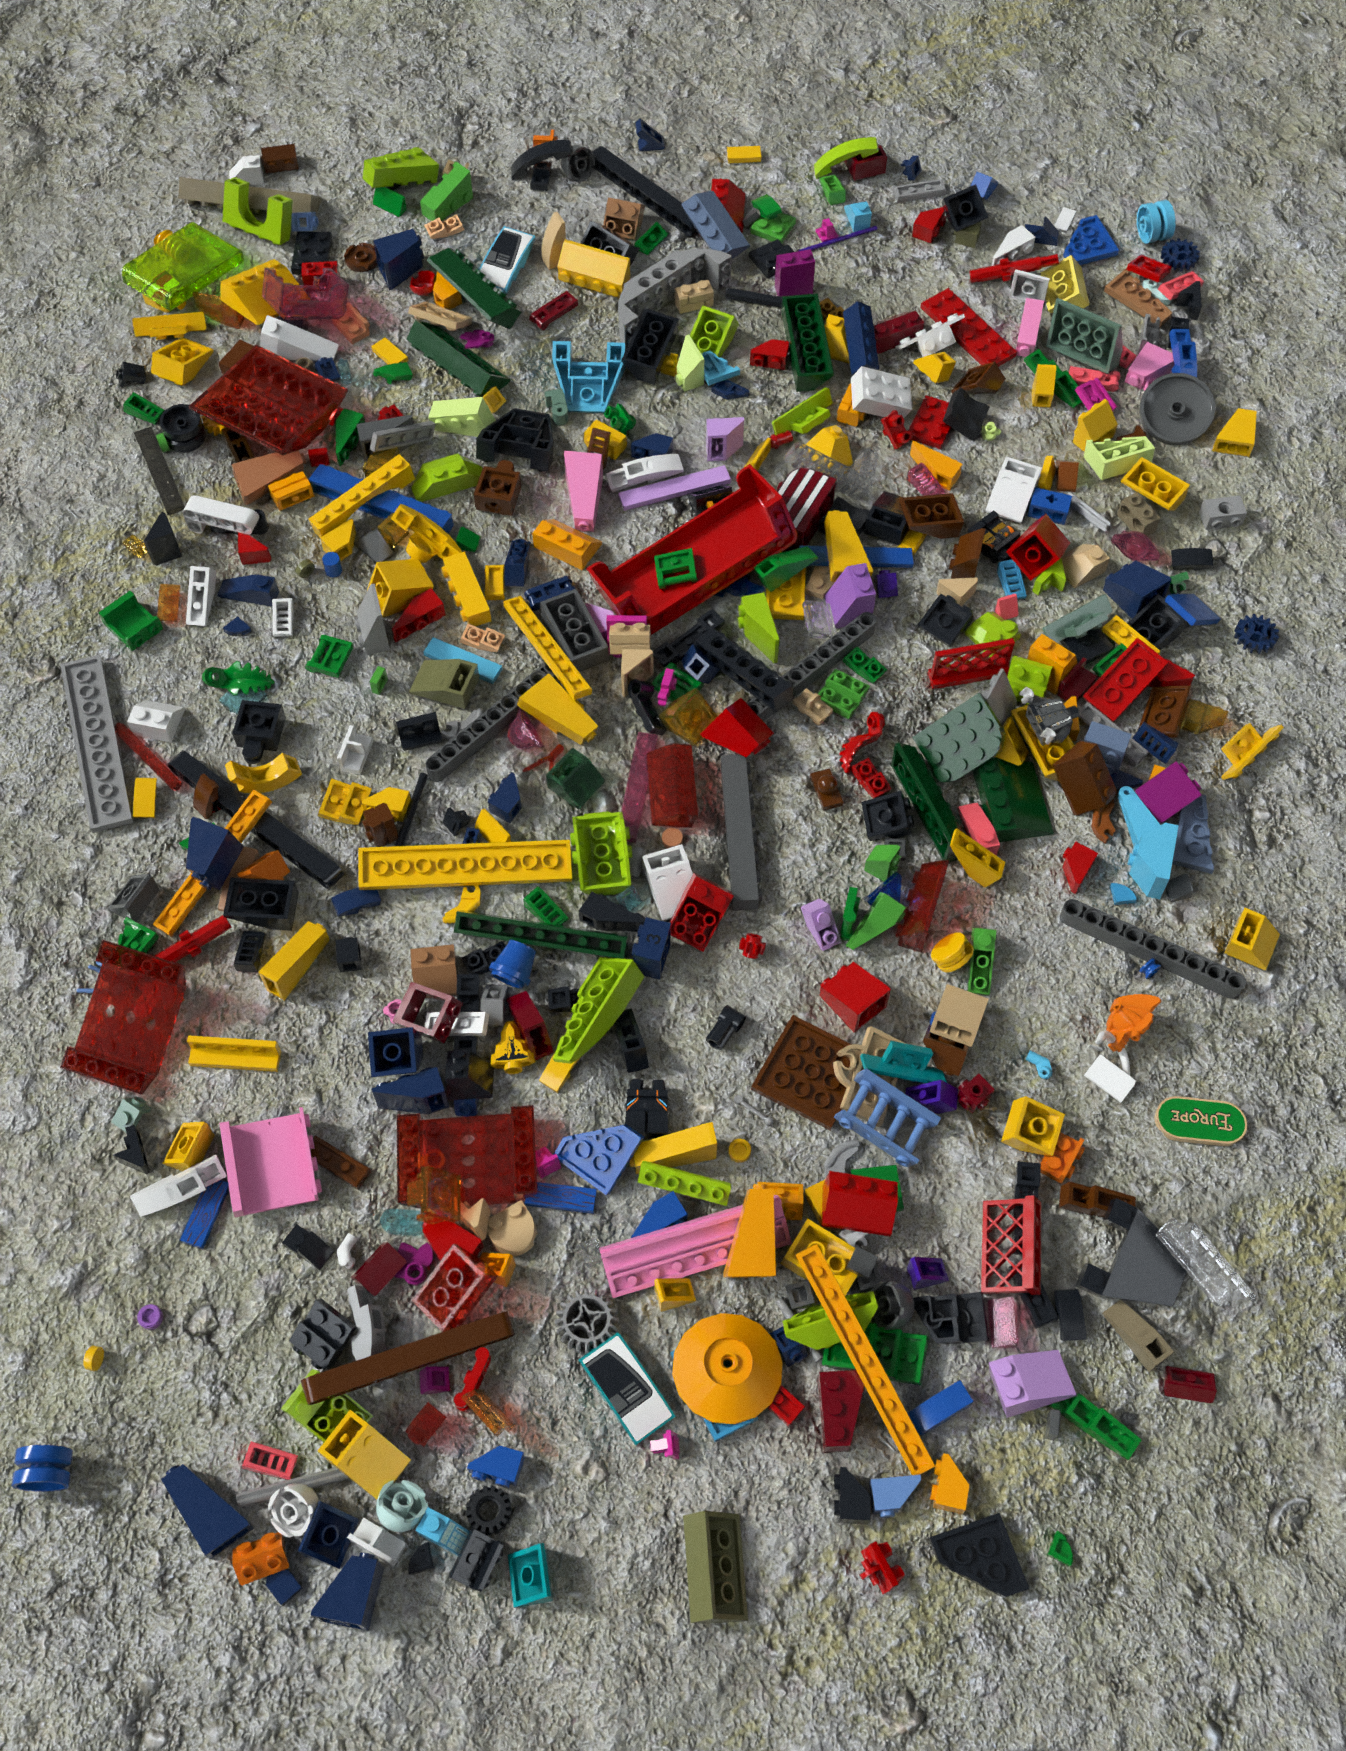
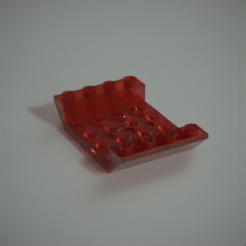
M102 940L95 960L102 963L91 1000L75 1047L67 1046L60 1068L143 1094L159 1073L186 990L185 965ZM109 1005L115 1007V1013L112 1017H109L106 1012ZM130 1011L135 1014V1020L131 1024L126 1019ZM152 1017L155 1020V1027L149 1030L146 1022Z
M534 1105L511 1107L510 1114L422 1120L420 1113L397 1115L398 1204L427 1210L452 1208L449 1202L455 1197L462 1203L466 1201L470 1206H473L482 1198L485 1199L488 1205L517 1203L520 1200L538 1194ZM465 1135H472L474 1141L471 1144H464L462 1138ZM467 1156H472L475 1159V1162L470 1166L462 1164L463 1159ZM473 1178L476 1182L473 1187L466 1188L463 1186L464 1180Z

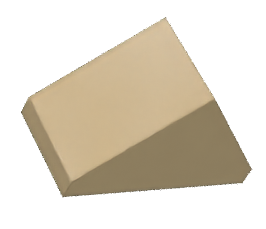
M978 578L939 579L936 590L937 595H940V593L944 596L950 595L957 601L958 605L962 606L975 593Z

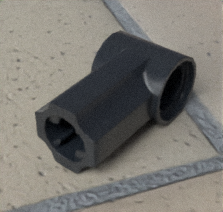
M726 1005L721 1011L717 1023L706 1037V1041L711 1047L722 1051L734 1032L737 1033L746 1020V1015Z

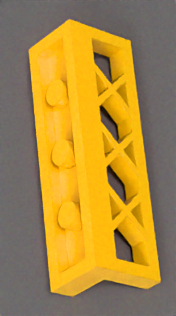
M188 1035L187 1043L191 1048L188 1060L190 1066L278 1072L281 1049L277 1041Z

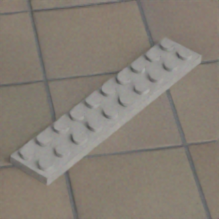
M95 655L60 664L90 830L92 833L134 823L102 658L100 655Z

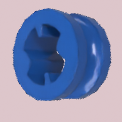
M1154 958L1146 962L1139 970L1141 974L1145 973L1146 979L1154 976L1161 968L1160 964L1157 965L1155 963L1156 960Z

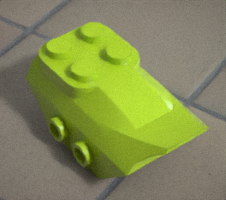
M606 811L572 817L574 833H570L571 846H576V851H572L573 864H578L580 890L588 895L594 892L605 896L620 894L631 886L629 858H633L631 845H627V840L630 839L629 827H625L623 813H610Z

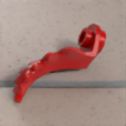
M871 712L867 718L868 733L848 739L850 742L842 745V748H845V750L839 753L840 756L843 755L839 761L843 763L841 767L844 768L845 773L850 772V765L854 755L864 746L877 741L882 735V729L885 726L883 714Z

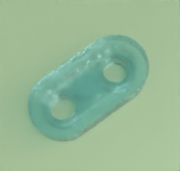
M388 1209L381 1215L380 1223L383 1230L389 1234L417 1236L423 1233L422 1226L426 1217L417 1210ZM390 1217L396 1218L393 1223L388 1222ZM413 1219L419 1220L417 1224H411Z

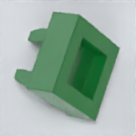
M1187 571L1170 576L1172 579L1169 587L1171 594L1177 593V585L1180 587V591L1186 590L1187 587L1183 581L1189 579Z

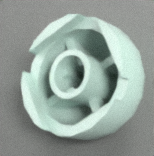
M394 1480L386 1483L382 1487L376 1502V1514L380 1523L393 1532L403 1533L415 1528L420 1523L428 1507V1502L426 1503L425 1492L417 1484L408 1480H402L401 1483H394Z

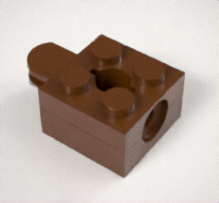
M501 460L496 468L483 466L474 492L476 510L509 516L513 515L522 486L520 472H515L511 461Z

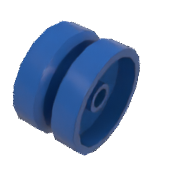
M31 1445L17 1448L14 1463L21 1469L13 1473L12 1487L18 1490L35 1492L67 1489L70 1485L71 1474L63 1468L72 1464L73 1450L56 1445Z

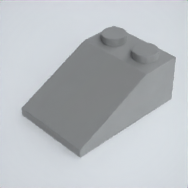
M370 584L357 611L358 620L355 621L357 632L362 633V636H358L360 647H365L367 655L390 650L375 584Z

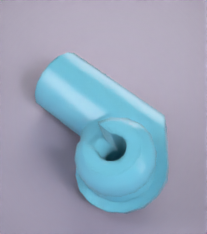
M1030 1050L1026 1061L1036 1065L1038 1075L1042 1079L1050 1078L1053 1072L1049 1059Z

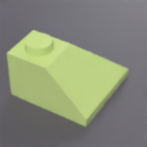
M690 335L685 336L677 364V375H675L677 385L681 386L684 392L704 385V358Z

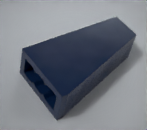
M184 1464L170 1468L166 1472V1476L161 1479L202 1552L209 1559H212L254 1529L249 1521Z

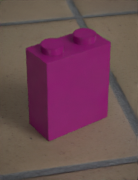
M811 249L776 255L775 290L777 296L813 294L815 259Z
M1175 761L1134 791L1159 824L1202 795L1199 792L1202 788L1195 779L1190 780L1187 776L1189 771L1182 762L1178 764Z

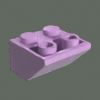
M744 417L706 419L707 461H726L743 446Z

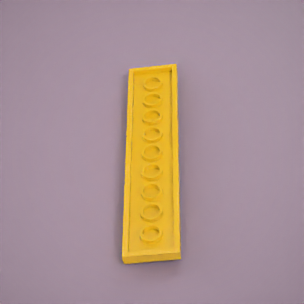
M570 840L358 848L359 890L572 882Z

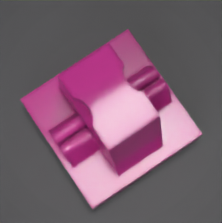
M829 218L824 219L821 228L815 231L822 242L838 238L835 227Z
M546 1146L533 1152L541 1179L561 1169L557 1154L552 1155Z
M666 1430V1434H663V1439L650 1441L651 1452L654 1454L665 1453L666 1458L679 1459V1438L672 1430Z

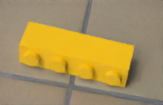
M465 552L443 558L444 566L441 567L444 578L449 579L447 583L450 592L455 593L453 597L456 606L461 607L460 615L463 622L467 621V624L475 627L491 622L489 606Z

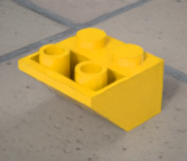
M1104 399L1100 403L1094 404L1089 411L1083 412L1078 417L1073 443L1085 452L1087 440L1104 442V439H1112L1114 437L1118 424L1108 400Z
M1244 908L1236 922L1224 954L1266 971L1280 934L1266 916Z

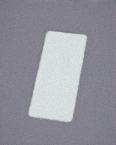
M1063 207L1054 226L1067 231L1076 211Z

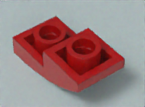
M869 757L851 766L850 770L873 799L892 789L882 772L878 773Z

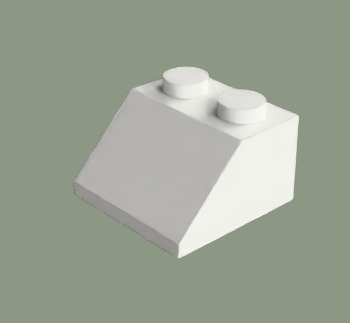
M145 700L134 705L127 723L132 734L135 736L172 742L185 708Z

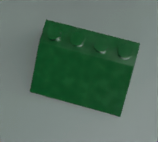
M996 757L991 758L974 769L973 776L983 811L993 825L999 842L1054 834L1032 762L1024 761L1023 764L1018 766Z

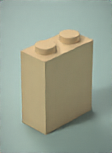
M947 984L929 1032L972 1047L989 998Z

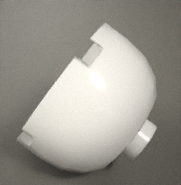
M292 1483L278 1489L271 1496L268 1504V1511L272 1510L273 1518L270 1519L272 1525L279 1533L286 1537L305 1534L319 1501L317 1494L312 1488L299 1483Z

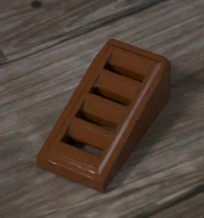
M592 428L587 453L596 452L602 454L604 470L607 464L611 432ZM596 436L604 438L605 440H598L596 439ZM595 444L603 446V448L596 447Z

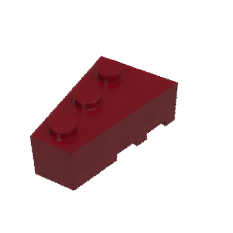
M857 1370L819 1372L817 1381L824 1453L848 1452L851 1446L864 1384Z

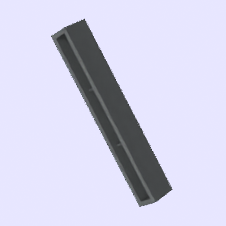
M721 755V778L731 892L734 895L732 898V910L758 909L759 901H762V889H758L757 883L761 882L760 870H756V864H759L758 851L754 852V846H757V834L752 831L756 824L755 815H751V810H754L753 797H749V792H752V780H748L747 774H751L750 762H746V757L742 755Z

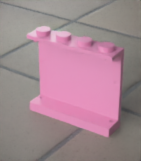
M299 1107L300 1113L252 1123L231 1127L229 1121L219 1123L232 1211L235 1217L319 1201L318 1193L322 1192L320 1179L315 1180L314 1171H318L316 1157H311L310 1149H315L313 1136H308L307 1128L311 1127L309 1113L304 1114L303 1107Z

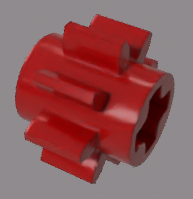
M747 933L746 938L742 937L739 944V949L743 950L742 955L752 959H757L759 954L763 955L766 943L762 942L763 937L753 933Z

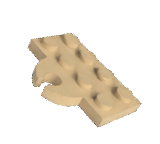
M870 1026L866 1030L862 1045L852 1044L838 1051L836 1055L839 1057L845 1056L850 1060L849 1068L845 1067L841 1061L833 1062L835 1076L846 1087L840 1109L848 1111L860 1089L859 1084L854 1081L857 1073L864 1070L860 1055L863 1053L882 1057L890 1041L904 1042ZM876 1074L892 1086H896L898 1078ZM868 1092L856 1116L868 1121L879 1101L878 1096ZM889 1104L886 1105L878 1120L877 1127L883 1125Z

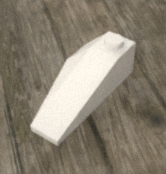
M268 315L261 331L260 349L284 360L297 361L302 357L312 361H317L323 357H332L334 360L339 344Z

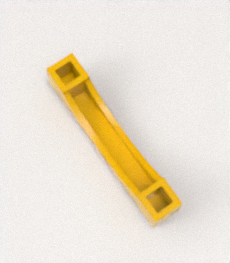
M398 454L314 514L308 520L315 534L321 538L341 523L346 522L358 508L373 497L390 489H402L415 480L410 464Z

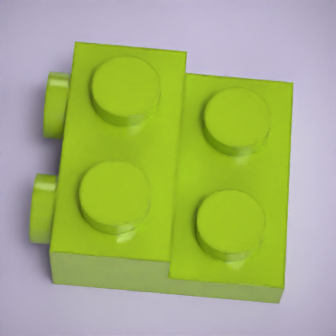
M1014 655L1007 678L1017 701L1022 703L1021 699L1024 696L1019 693L1026 687L1030 688L1035 695L1045 698L1053 667Z

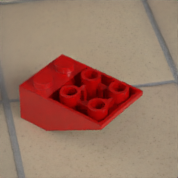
M694 872L670 921L671 936L704 952L734 897L733 893Z

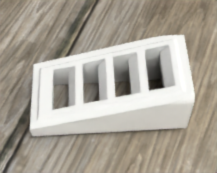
M272 599L273 637L293 636V599ZM288 608V611H278V609ZM278 615H288V617H278ZM288 621V624H278V622ZM278 628H288V631H278Z

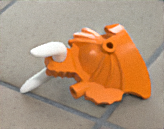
M1133 994L1116 998L1109 1010L1111 1014L1107 1019V1028L1099 1032L1095 1041L1096 1044H1101L1106 1039L1110 1043L1108 1047L1113 1052L1117 1051L1122 1069L1129 1076L1130 1062L1125 1045L1130 1038L1133 1041H1139L1140 1036L1150 1028L1154 1018L1152 1012L1161 1003L1159 997L1147 994Z

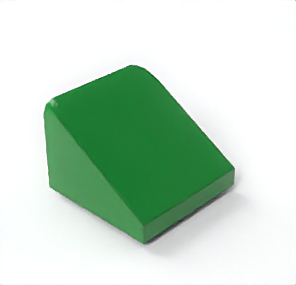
M460 527L456 544L461 550L476 553L481 536L465 527Z

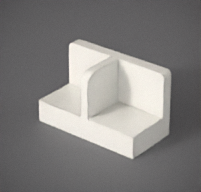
M353 725L349 726L337 760L341 771L360 775L371 749L373 739L369 736L357 734Z
M363 1518L355 1533H350L347 1537L352 1543L375 1555V1557L393 1568L407 1546L404 1541Z

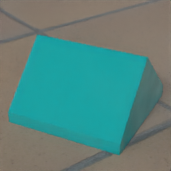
M539 1543L507 1555L514 1608L552 1602L553 1595L545 1544Z

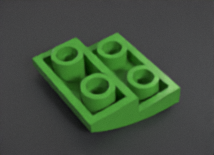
M835 669L826 679L825 686L818 694L821 696L820 699L833 709V712L850 719L866 696L870 686Z

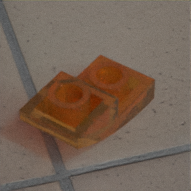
M160 584L157 613L160 621L178 622L180 585Z

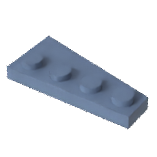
M1202 794L1180 810L1172 864L1212 874L1214 866L1211 860L1212 848L1209 841L1210 829L1207 823L1206 795Z

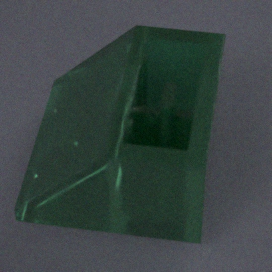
M573 747L546 774L547 788L578 810L605 783V779L589 758Z

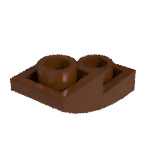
M202 774L195 788L193 807L205 819L213 816L212 802L218 799L217 790L219 788L215 780L209 779L205 774Z

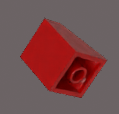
M1045 514L1034 522L1013 543L1006 553L1031 581L1057 562L1071 542L1050 517Z
M740 698L728 706L700 735L733 752L748 757L752 753L756 755L771 742L769 738L774 733L747 703Z
M852 962L848 966H842L833 978L828 977L821 983L819 996L855 1033L887 1008L891 989L858 964Z

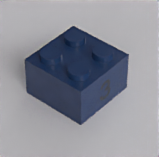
M646 917L644 925L640 924L637 934L639 940L638 944L634 943L632 956H634L633 960L644 976L660 980L671 945V923Z

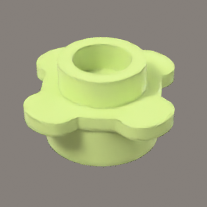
M988 422L987 425L982 426V437L987 441H992L996 438V435L1001 434V430L996 428L995 423Z

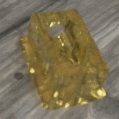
M131 535L122 543L127 550L138 558L148 552L145 543L135 535Z

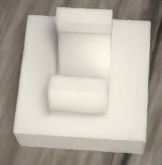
M844 1229L836 1234L838 1238L856 1248L855 1243L858 1240L861 1245H867V1240L864 1236L868 1233Z

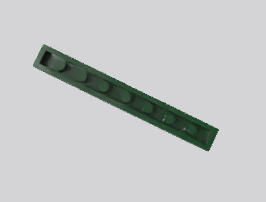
M464 910L456 912L454 933L504 941L515 940L524 944L621 959L627 957L630 938L627 935Z

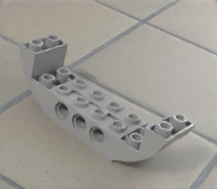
M713 249L676 250L624 283V289L618 302L620 342L625 343L627 349L645 308L656 311L674 300L676 287L697 283L701 280H709L711 286L717 291L731 283L732 256Z

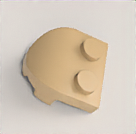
M522 1200L495 1214L488 1220L487 1235L498 1253L511 1254L516 1257L528 1252L534 1246L533 1241L536 1235H538V1231L530 1212Z

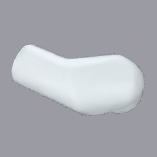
M349 1233L337 1249L338 1262L346 1269H351L356 1263L355 1258L351 1257L350 1250L356 1243L357 1238Z

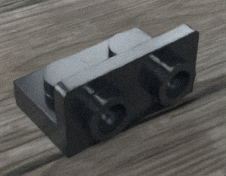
M436 712L396 721L404 751L442 742Z

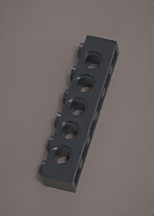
M712 628L695 640L696 646L720 668L722 673L774 712H778L794 700L793 686L788 680L781 678L776 671L770 670L762 661L755 659L750 652L744 651L736 642L729 640L724 633Z

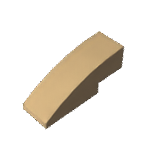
M558 212L553 213L542 243V260L549 270L558 267L563 242L566 239L565 222Z

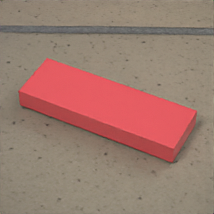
M1191 271L1161 284L1158 290L1169 300L1177 298L1182 290L1194 282L1200 281V287H1202L1204 281Z

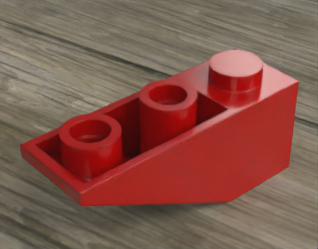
M432 588L415 596L392 628L395 642L407 638L410 634L423 629L425 626L440 620L446 615L444 603Z

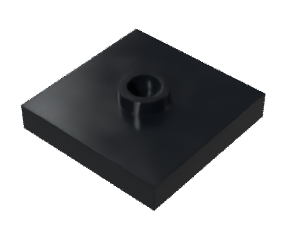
M1099 628L1086 631L1087 635L1081 638L1066 637L1060 641L1067 650L1076 655L1077 663L1084 657L1087 659L1086 664L1114 649V646Z

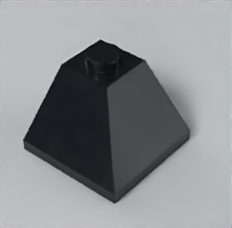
M976 184L943 198L941 202L947 219L955 232L989 218Z

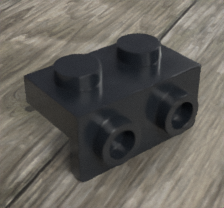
M471 1528L448 1577L473 1591L482 1592L483 1589L488 1587L492 1579L491 1572L494 1565L502 1558L504 1543Z

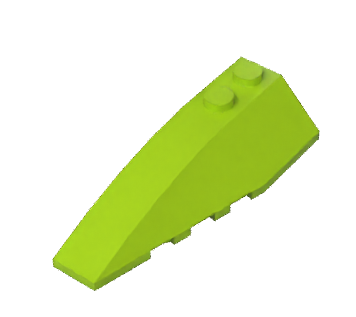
M600 957L578 991V1002L573 1004L571 1009L573 1012L572 1018L567 1020L565 1025L566 1034L561 1036L553 1057L555 1062L572 1064L590 1050L613 1026L644 979V975L633 959Z

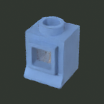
M315 212L292 213V232L317 230L319 221Z

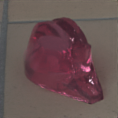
M1122 531L1120 534H1114L1111 539L1123 555L1132 560L1158 561L1161 555L1152 540L1142 532Z
M519 708L515 720L508 725L509 741L522 750L532 747L543 748L544 745L528 715L523 709Z

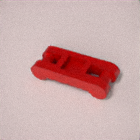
M480 1347L476 1350L475 1357L477 1361L472 1371L468 1370L463 1381V1384H465L464 1389L454 1397V1403L460 1412H466L470 1409L491 1364L490 1353L485 1347Z

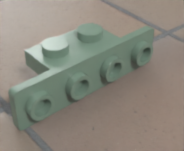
M1101 595L1043 627L1045 636L1057 643L1066 637L1081 638L1087 635L1086 631L1100 628L1102 622L1109 619L1107 615L1113 611L1107 595Z

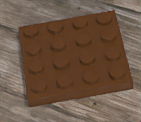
M792 1015L753 1082L751 1090L831 1131L836 1122L835 1114L842 1111L840 1106L846 1091V1087L835 1076L833 1062L841 1061L845 1067L849 1068L850 1060L845 1056L839 1057L836 1054L845 1046L852 1044Z

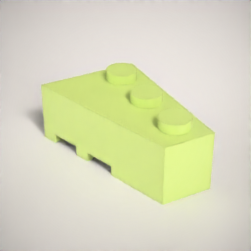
M1146 436L1122 438V441H1111L1110 438L1104 439V442L1087 440L1084 458L1098 477L1104 480L1129 472L1141 457L1152 462L1155 447Z

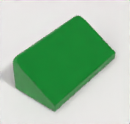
M386 187L375 188L373 205L397 217H400L407 210L405 196Z
M656 222L634 245L640 248V252L648 255L669 234Z

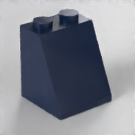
M414 229L373 240L378 268L389 290L397 287L423 267L422 259H424V254L420 248L422 241L420 236L416 235Z
M1135 560L1131 564H1125L1118 572L1109 574L1105 579L1103 591L1132 619L1157 594L1165 598L1172 579Z
M193 816L190 822L186 869L192 873L191 877L200 882V886L208 890L214 888L220 891L244 846L229 830Z
M413 1027L368 1032L371 1078L418 1072L423 1060L422 1035Z
M360 1552V1556L352 1555L313 1607L311 1616L320 1622L369 1631L384 1567L379 1563V1559L375 1558L373 1554Z

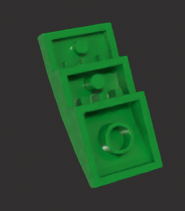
M869 1323L864 1332L890 1381L921 1386L929 1340L927 1335L903 1333L901 1329L884 1330L885 1327H878L876 1323ZM842 1342L834 1344L830 1348H824L822 1366L841 1371L856 1370Z

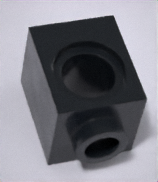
M344 937L336 940V958L340 973L362 970L361 948L358 938Z

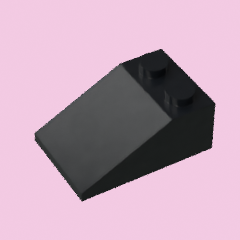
M1159 594L1127 623L1159 650L1174 641L1189 627L1188 622L1169 606Z
M231 877L223 916L271 930L292 931L299 895L298 889L294 881Z

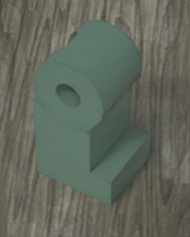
M562 388L545 391V404L547 408L552 407L554 424L559 426L565 425L568 422V408Z

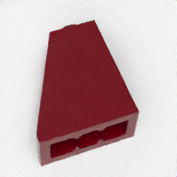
M527 991L507 998L506 1001L511 1016L519 1028L523 1040L526 1041L528 1049L531 1053H534L535 1061L554 1053L545 1022Z

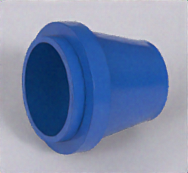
M509 940L495 962H491L488 968L491 971V976L518 989L528 987L531 982L529 978L536 951L523 943Z

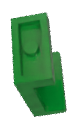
M128 591L99 612L103 624L131 651L142 646L147 640L163 630L160 619L157 616L153 617L137 601L135 594L131 591Z

